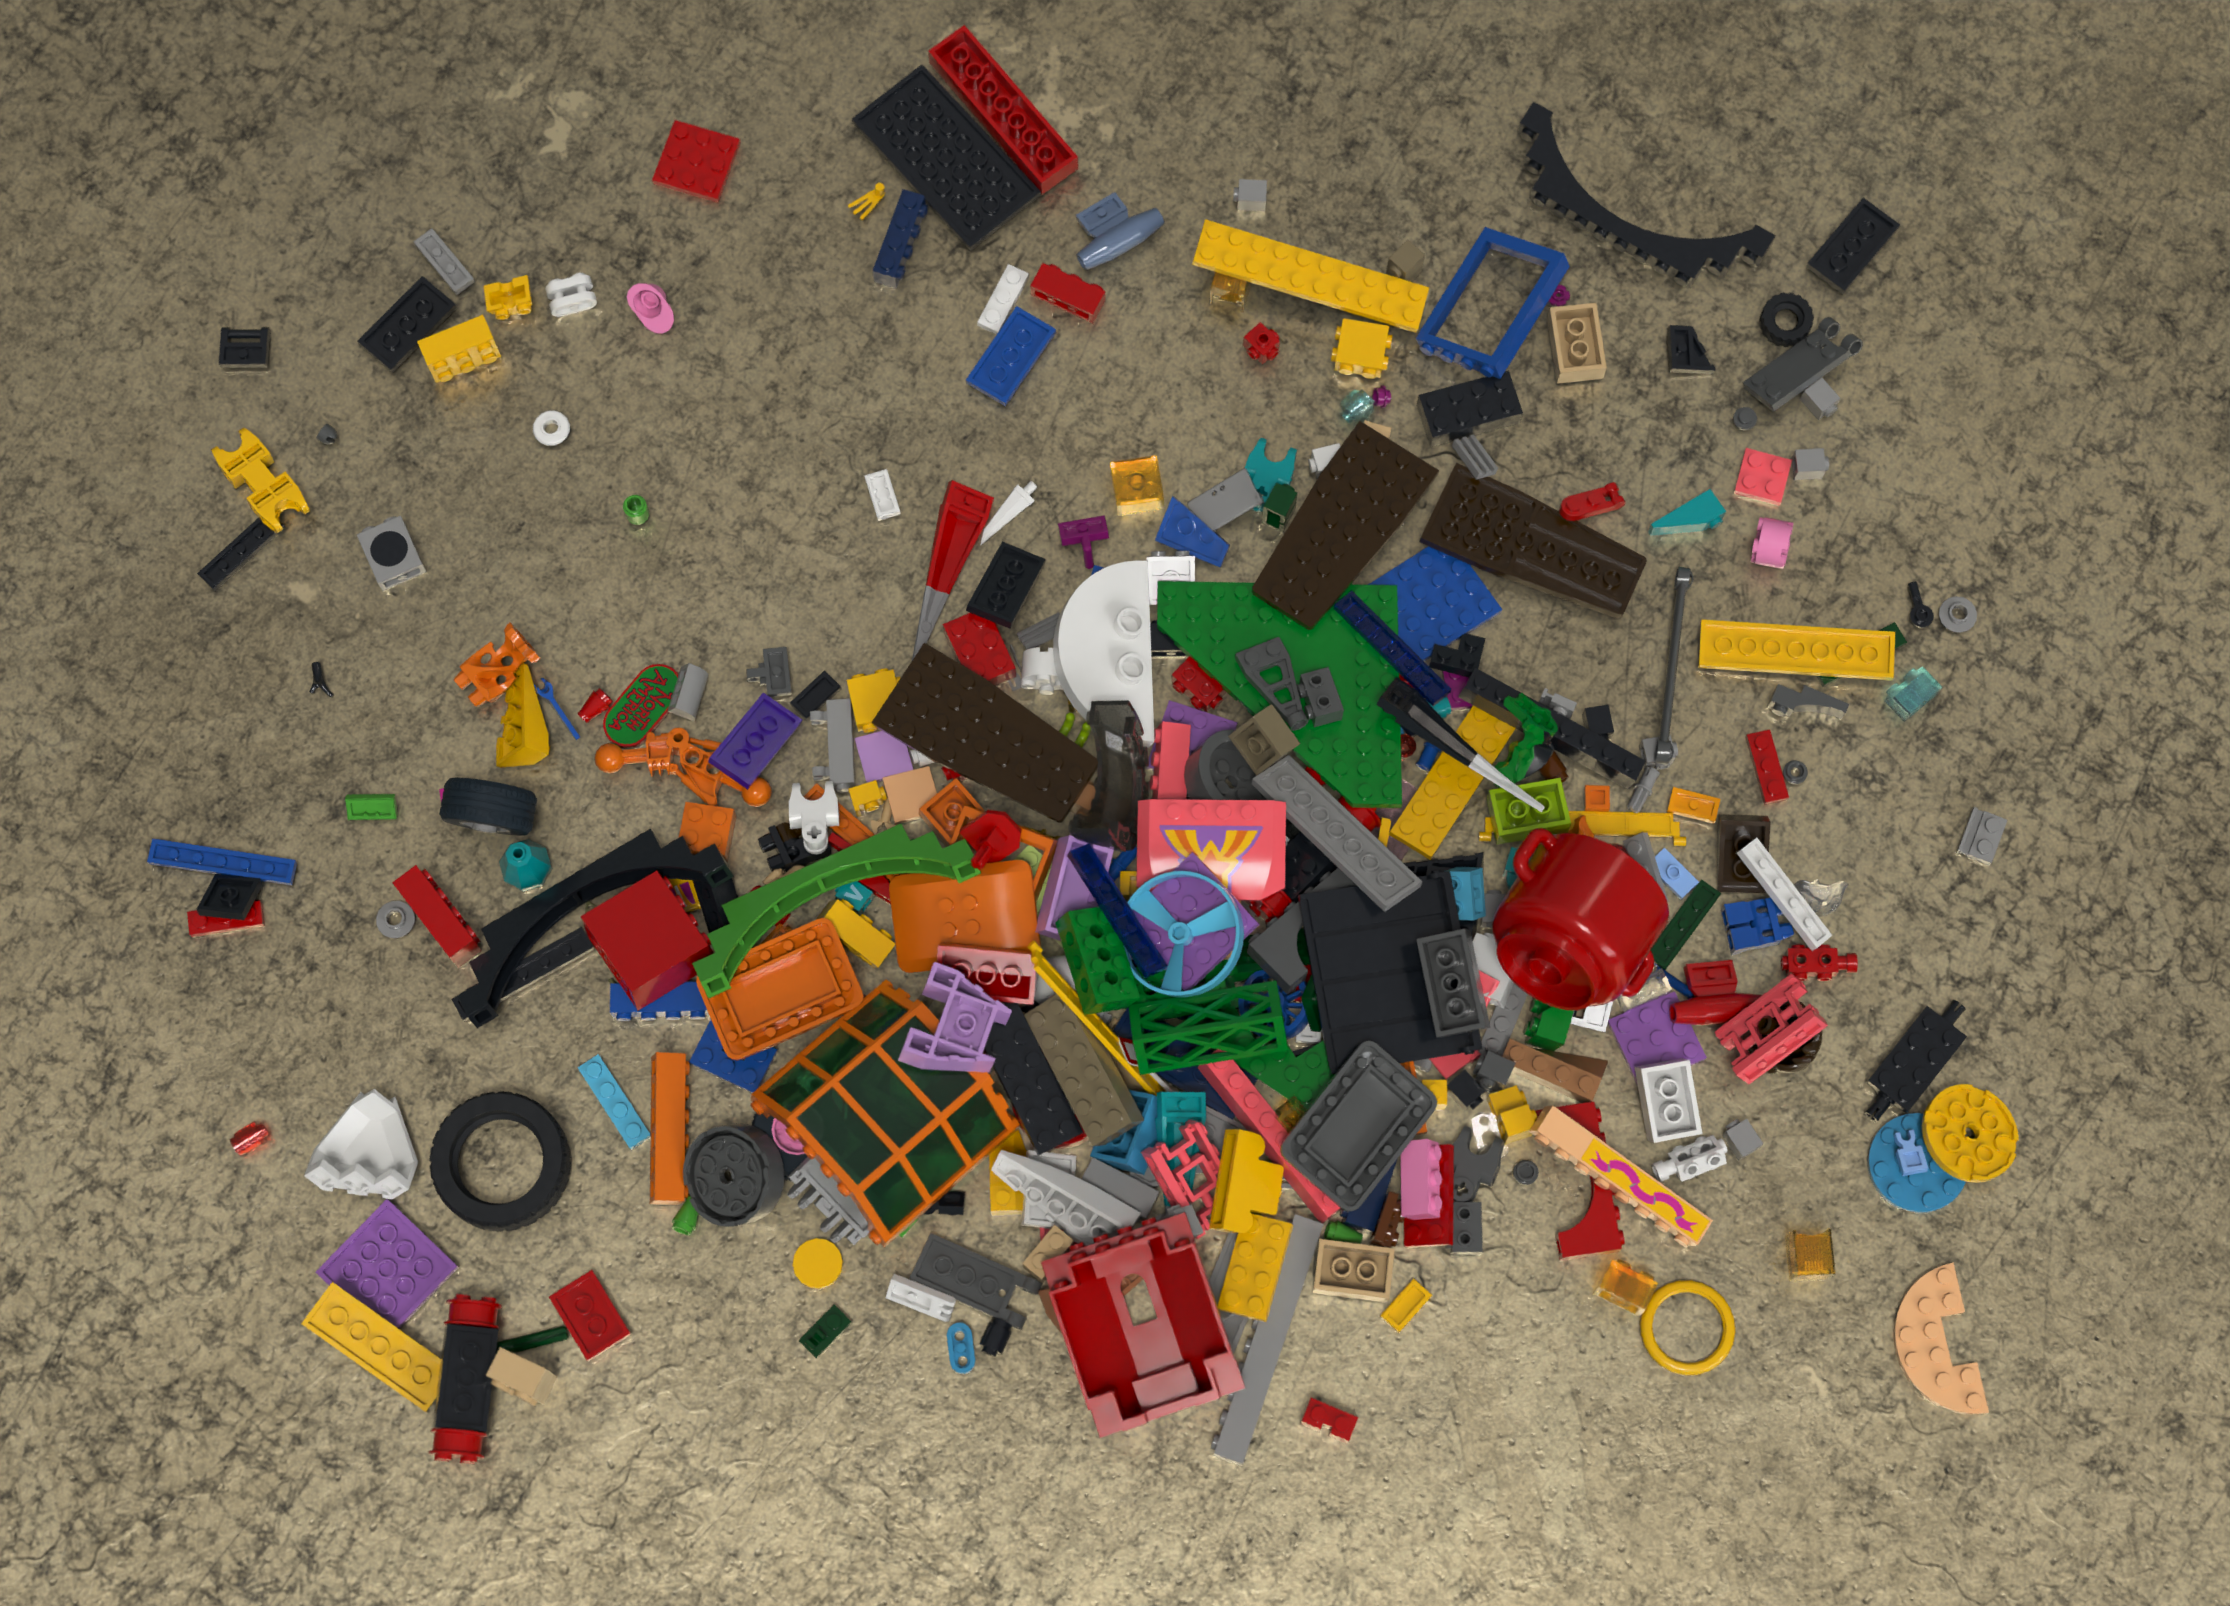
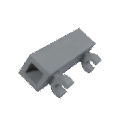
M851 699L826 700L827 711H810V721L812 725L827 723L829 767H812L814 781L830 779V781H833L836 792L845 793L849 792V788L856 786Z

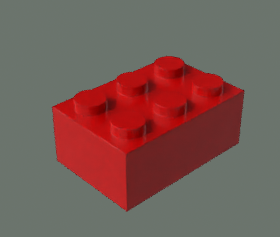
M968 613L943 624L944 634L958 663L982 676L995 686L1017 677L1015 665L994 622Z

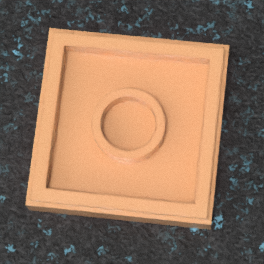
M929 766L882 778L895 825L920 819L919 808L937 794Z

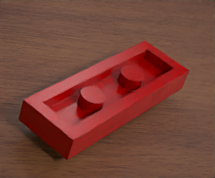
M1770 729L1747 734L1745 738L1764 805L1788 800V791Z
M260 900L254 901L245 920L199 916L197 910L187 911L189 935L191 937L265 926L263 904Z

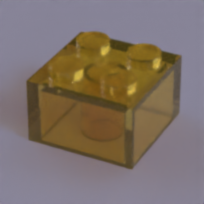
M1157 455L1110 462V476L1117 516L1164 509V496Z
M1619 1259L1617 1262L1612 1260L1606 1266L1593 1294L1639 1317L1646 1310L1658 1283L1653 1281L1654 1277L1644 1271L1637 1273L1630 1269L1631 1265Z

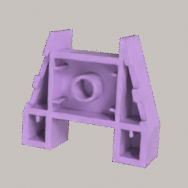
M934 962L922 995L945 1003L935 1035L933 1036L910 1027L898 1061L920 1069L989 1073L996 1058L983 1054V1050L994 1021L1006 1025L1012 1011L998 1000L995 1001L985 994L980 986L977 984L973 985L965 979V975L960 971Z

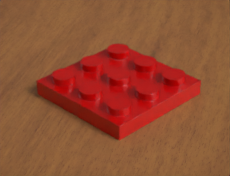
M674 120L653 175L652 183L718 203L739 149L740 138Z

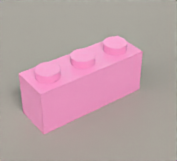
M1429 1139L1411 1140L1401 1153L1402 1217L1411 1220L1440 1218V1210L1442 1208L1440 1184L1442 1177L1439 1171L1441 1149L1438 1142Z

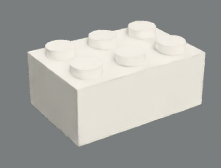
M1681 1058L1635 1067L1647 1140L1656 1143L1702 1134L1690 1060Z

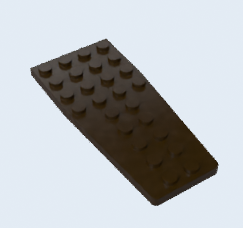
M1359 421L1318 477L1252 588L1253 595L1308 630L1313 629L1398 531L1435 480L1439 470Z
M1459 463L1455 464L1419 541L1483 571L1617 619L1622 618L1647 562V559L1639 553L1578 521L1564 519L1558 510L1520 490L1488 476L1476 480L1470 470Z
M926 643L922 645L872 721L873 726L933 762L1058 823L1065 820L1099 767L1096 757L988 680Z

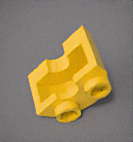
M528 275L512 278V281L509 283L496 282L484 285L487 312L494 314L496 319L505 320L510 317L509 315H525L531 312L532 298Z

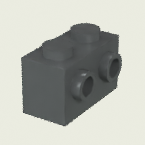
M1329 667L1301 674L1297 689L1300 699L1304 698L1306 703L1304 706L1306 717L1308 720H1312L1314 727L1342 720L1344 708Z
M1488 1051L1485 1057L1480 1055L1472 1074L1477 1075L1475 1081L1485 1092H1498L1504 1090L1516 1063Z
M1453 1202V1245L1446 1246V1249H1450V1256H1480L1482 1254L1481 1202Z

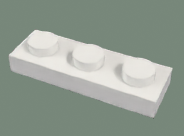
M1009 264L1007 265L977 322L978 327L996 335L998 334L1027 283L1029 273Z

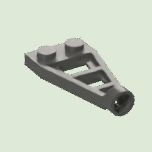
M1280 637L1236 653L1235 660L1245 678L1270 705L1274 706L1284 721L1288 723L1291 730H1299L1307 725L1308 719L1302 709L1291 659ZM1278 666L1281 669L1282 681L1272 685L1266 683L1260 676V672ZM1287 688L1292 701L1281 704L1273 693Z

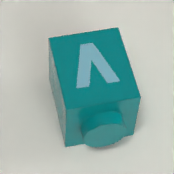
M858 881L835 889L836 900L841 901L844 899L854 907L852 911L859 916L866 911L875 898L874 893Z

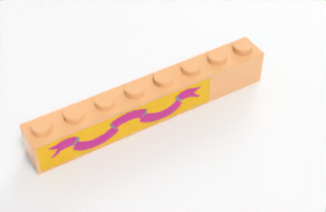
M1544 1107L1529 1131L1535 1136L1534 1140L1545 1147L1550 1146L1555 1150L1554 1154L1564 1161H1571L1575 1164L1574 1168L1581 1174L1592 1176L1595 1179L1594 1183L1605 1190L1610 1189L1615 1193L1614 1197L1624 1204H1631L1635 1207L1634 1211L1643 1218L1649 1217L1655 1222L1654 1226L1665 1233L1670 1232L1675 1236L1674 1240L1684 1247L1698 1246L1711 1225L1712 1219L1556 1107Z

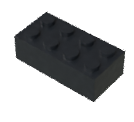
M1505 371L1501 379L1493 376L1483 377L1418 395L1416 405L1430 448L1453 442L1455 439L1461 440L1465 436L1468 438L1473 434L1476 436L1520 424L1523 415L1509 371Z

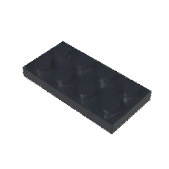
M1863 197L1809 260L1806 268L1841 294H1844L1899 229L1900 224Z
M421 276L357 342L393 373L419 347L417 341L429 337L457 309V306L432 283Z
M1002 541L972 595L966 611L1011 629L1040 575L1046 559Z

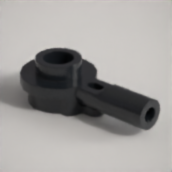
M1917 582L1908 583L1914 606L1909 614L1910 621L1915 627L1926 628L1933 622L1934 613L1928 606L1923 605Z

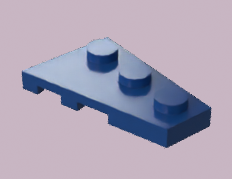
M1172 496L1155 541L1179 551H1189L1190 555H1194L1198 559L1222 567L1230 544L1176 497Z

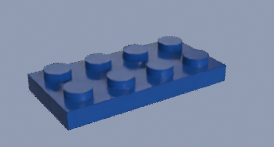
M1016 306L967 377L966 383L1006 407L1056 334V329Z

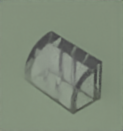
M1661 968L1650 974L1641 990L1635 996L1624 997L1620 995L1617 1000L1622 1013H1625L1669 994L1672 988Z

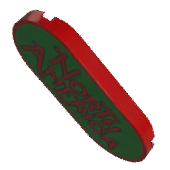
M664 664L647 666L635 677L609 708L603 720V728L608 740L612 744H616L621 748L642 745L647 739V733L654 732L670 713L668 708L678 678V673L673 668Z

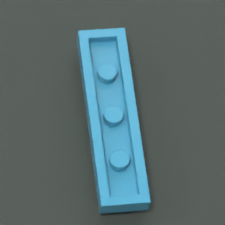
M599 1054L577 1067L629 1148L632 1150L648 1140L650 1132Z

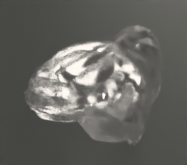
M1815 879L1812 882L1799 880L1794 886L1818 917H1826L1837 910L1842 902L1844 891L1849 884L1838 880L1834 884L1826 885L1820 884L1819 880Z

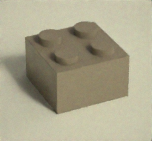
M1272 704L1251 717L1228 736L1256 776L1300 745L1294 733L1289 729Z

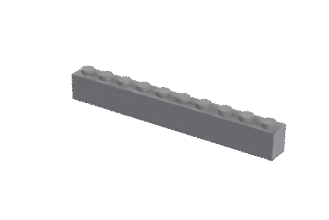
M1295 1214L1293 1220L1288 1219L1287 1221L1293 1224V1230L1267 1322L1254 1319L1251 1328L1256 1329L1253 1339H1247L1243 1351L1248 1353L1245 1363L1239 1362L1238 1365L1245 1389L1228 1395L1227 1400L1231 1401L1228 1411L1223 1410L1219 1425L1223 1426L1221 1434H1215L1210 1448L1215 1450L1214 1457L1240 1466L1243 1465L1324 1225Z

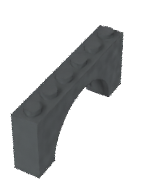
M1337 868L1333 873L1328 871L1319 880V885L1315 888L1309 887L1303 894L1357 885ZM1299 902L1289 904L1284 910V915L1279 919L1274 917L1266 925L1267 929L1263 933L1257 932L1248 941L1247 954L1274 981L1277 980V984L1287 995L1306 979L1308 973L1297 951V935L1303 926Z

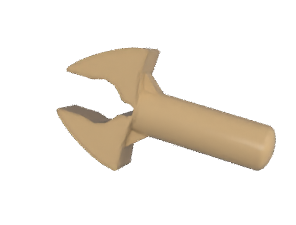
M888 798L885 800L881 818L878 821L871 820L872 832L875 835L878 834V830L883 825H885L886 829L896 826L890 822L892 813Z

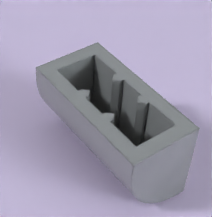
M690 663L680 668L668 712L695 721L708 679V673L705 670Z

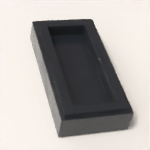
M824 670L790 702V705L808 721L810 719V711H819L826 704V700L832 699L842 688Z

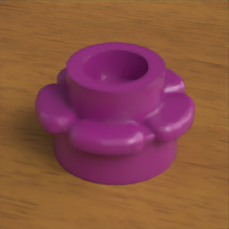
M1558 285L1549 299V303L1554 307L1564 306L1566 301L1570 299V292L1566 290L1565 286Z
M1381 385L1380 388H1374L1372 394L1373 405L1385 408L1387 404H1390L1391 392L1384 385Z

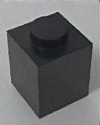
M1609 704L1585 708L1582 714L1584 727L1607 740L1611 739L1614 734Z
M1463 1070L1447 1085V1093L1464 1112L1469 1108L1474 1110L1484 1101L1481 1098L1485 1093L1484 1089L1466 1070Z

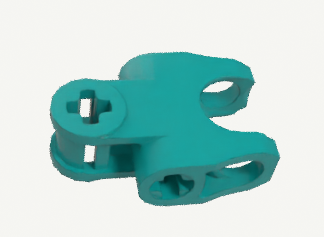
M1260 437L1255 448L1249 454L1245 465L1257 491L1264 500L1263 504L1252 508L1253 511L1263 512V507L1276 482L1281 485L1291 484L1297 449L1291 447L1285 459L1280 462H1271L1264 455L1267 439Z

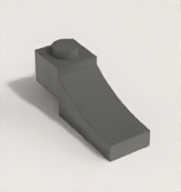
M1778 684L1767 708L1771 709L1774 714L1782 717H1790L1795 712H1816L1842 719L1849 704L1804 685L1799 693Z

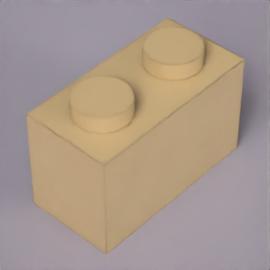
M1054 1225L1022 1263L1023 1268L1043 1284L1046 1276L1041 1262L1068 1253L1070 1251L1069 1246L1075 1245L1074 1240Z

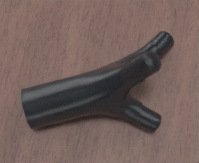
M313 662L311 664L313 684L309 692L313 694L316 688L320 687L329 697H332L334 694L328 689L323 679L321 663Z

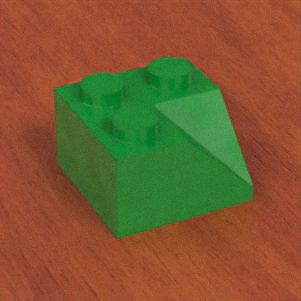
M1534 998L1530 1008V1012H1533L1532 1019L1527 1021L1523 1034L1526 1035L1525 1043L1544 1050L1555 1051L1565 1044L1574 1010L1555 1008Z

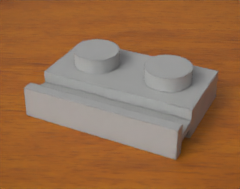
M1545 688L1539 703L1571 719L1577 703L1557 693L1553 696L1547 693L1548 689Z
M1974 807L1956 853H1962L1967 855L1966 857L1990 866L2007 819L1986 811L1983 812Z

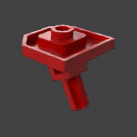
M987 810L962 827L959 833L976 850L971 859V866L981 870L986 863L1000 862L1019 849L1022 829L1006 812Z

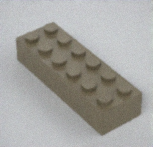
M1057 994L1024 1015L1092 1147L1106 1145L1145 1121L1107 1048Z

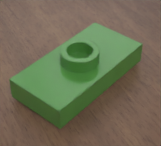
M347 794L345 797L348 820L397 819L395 794Z

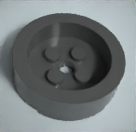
M1222 730L1213 734L1189 755L1185 765L1184 779L1191 800H1267L1252 785V780L1256 777V774L1228 737L1235 730ZM1228 778V780L1232 783V786L1234 787L1233 789L1229 788L1228 784L1225 782V779Z
M735 1123L712 1128L701 1133L693 1141L684 1160L683 1181L684 1186L687 1185L691 1196L690 1203L704 1219L718 1226L732 1227L758 1221L773 1210L783 1190L784 1167L779 1150L766 1133L753 1125ZM727 1169H729L733 1179L730 1182L726 1181L724 1176Z

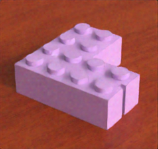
M1071 835L1058 839L1037 920L1036 933L1061 941L1055 922L1067 911L1102 907L1101 904L1111 901L1101 898L1098 902L1091 888L1098 887L1106 882L1114 852L1113 849L1095 843L1089 845V841ZM1084 853L1088 854L1092 863L1077 869L1078 861L1084 857ZM1096 866L1102 878L1089 883L1088 886L1081 873L1091 870ZM1119 903L1123 909L1114 912V915H1118L1115 919L1122 915L1125 904ZM1138 943L1131 945L1128 949L1131 959H1134L1132 953L1136 952Z

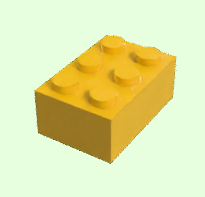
M484 315L417 341L436 383L447 382L455 375L469 373L475 367L482 364H491L501 357Z

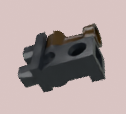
M786 822L776 827L775 825L769 827V833L758 839L763 853L773 849L777 852L776 855L767 858L771 872L779 868L785 869L787 872L794 865L805 866L808 863L832 855L829 843L827 849L821 854L816 855L807 852L804 847L803 838L799 839L798 837L802 835V828L790 829V824Z

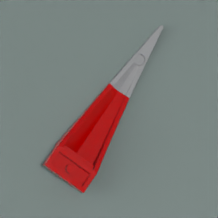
M953 480L948 482L943 502L940 504L912 660L922 645L927 643L944 604L988 520L994 497Z

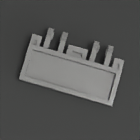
M823 1141L821 1145L857 1185L861 1183L862 1180ZM807 1157L788 1176L794 1183L787 1193L791 1199L797 1197L810 1184L812 1188L799 1200L797 1205L803 1210L821 1194L813 1203L827 1217L821 1224L820 1229L823 1232H827L843 1218L845 1221L831 1234L830 1240L833 1243L840 1241L853 1228L846 1238L855 1245L861 1238H865L868 1235V1222L850 1196L844 1197L836 1187L838 1183L832 1177L827 1178L819 1168L821 1164L815 1158L811 1160ZM868 1187L863 1193L882 1220V1216L889 1208Z

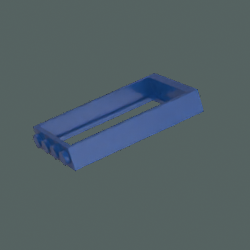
M1485 227L1417 335L1416 340L1421 352L1427 356L1434 355L1440 357L1447 363L1454 362L1460 364L1467 370L1479 371L1486 377L1493 376L1501 379L1570 267L1565 253ZM1489 249L1546 267L1492 356L1436 337V334Z

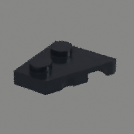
M1669 325L1667 328L1669 372L1713 375L1716 368L1714 364L1711 365L1705 355L1707 351L1703 344L1699 342L1698 335L1693 326Z

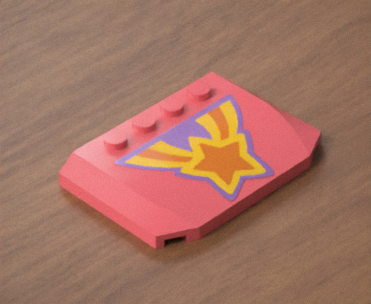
M1139 800L1137 888L1158 875L1172 872L1193 852L1238 901H1261L1278 891L1284 890L1286 802L1275 800ZM1157 884L1156 886H1154L1153 888H1151L1149 891L1151 892V891H1152L1155 887H1157L1159 884Z

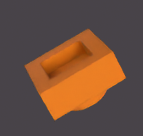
M1585 785L1584 811L1609 812L1610 786Z

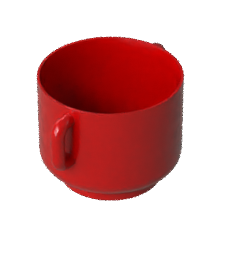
M1544 828L1533 829L1526 836L1513 858L1514 871L1518 877L1493 916L1492 930L1497 946V957L1501 967L1508 977L1524 992L1542 1003L1563 1010H1581L1588 1006L1604 1005L1614 1001L1620 995L1624 997L1635 996L1652 973L1654 956L1651 949L1668 923L1669 907L1662 889L1650 873L1636 860L1604 841L1581 834L1561 833L1553 835Z

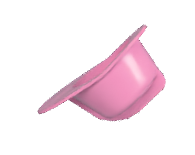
M638 283L628 290V304L648 330L654 333H665L673 326L674 314L667 303L666 294L661 287L655 284Z

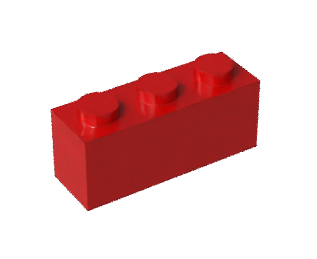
M1042 263L1030 285L1032 296L1090 323H1094L1106 301V294L1101 286L1095 283H1086L1078 275H1069L1062 272L1058 266L1053 264L1047 265Z

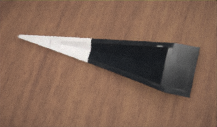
M1396 677L1380 697L1376 705L1381 707L1386 713L1397 717L1395 722L1538 811L1542 812L1545 807L1505 777L1464 741L1415 688Z

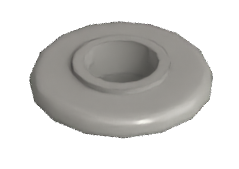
M1955 596L1948 598L1942 603L1939 609V617L1945 628L1952 632L1961 633L1968 631L1974 626L1977 620V612L1971 601L1964 597ZM1952 610H1962L1965 618L1956 619L1952 614Z
M390 901L384 904L376 916V925L379 931L389 938H401L407 935L415 923V914L412 908L402 901ZM394 913H400L402 915L401 922L397 925H390L389 917Z

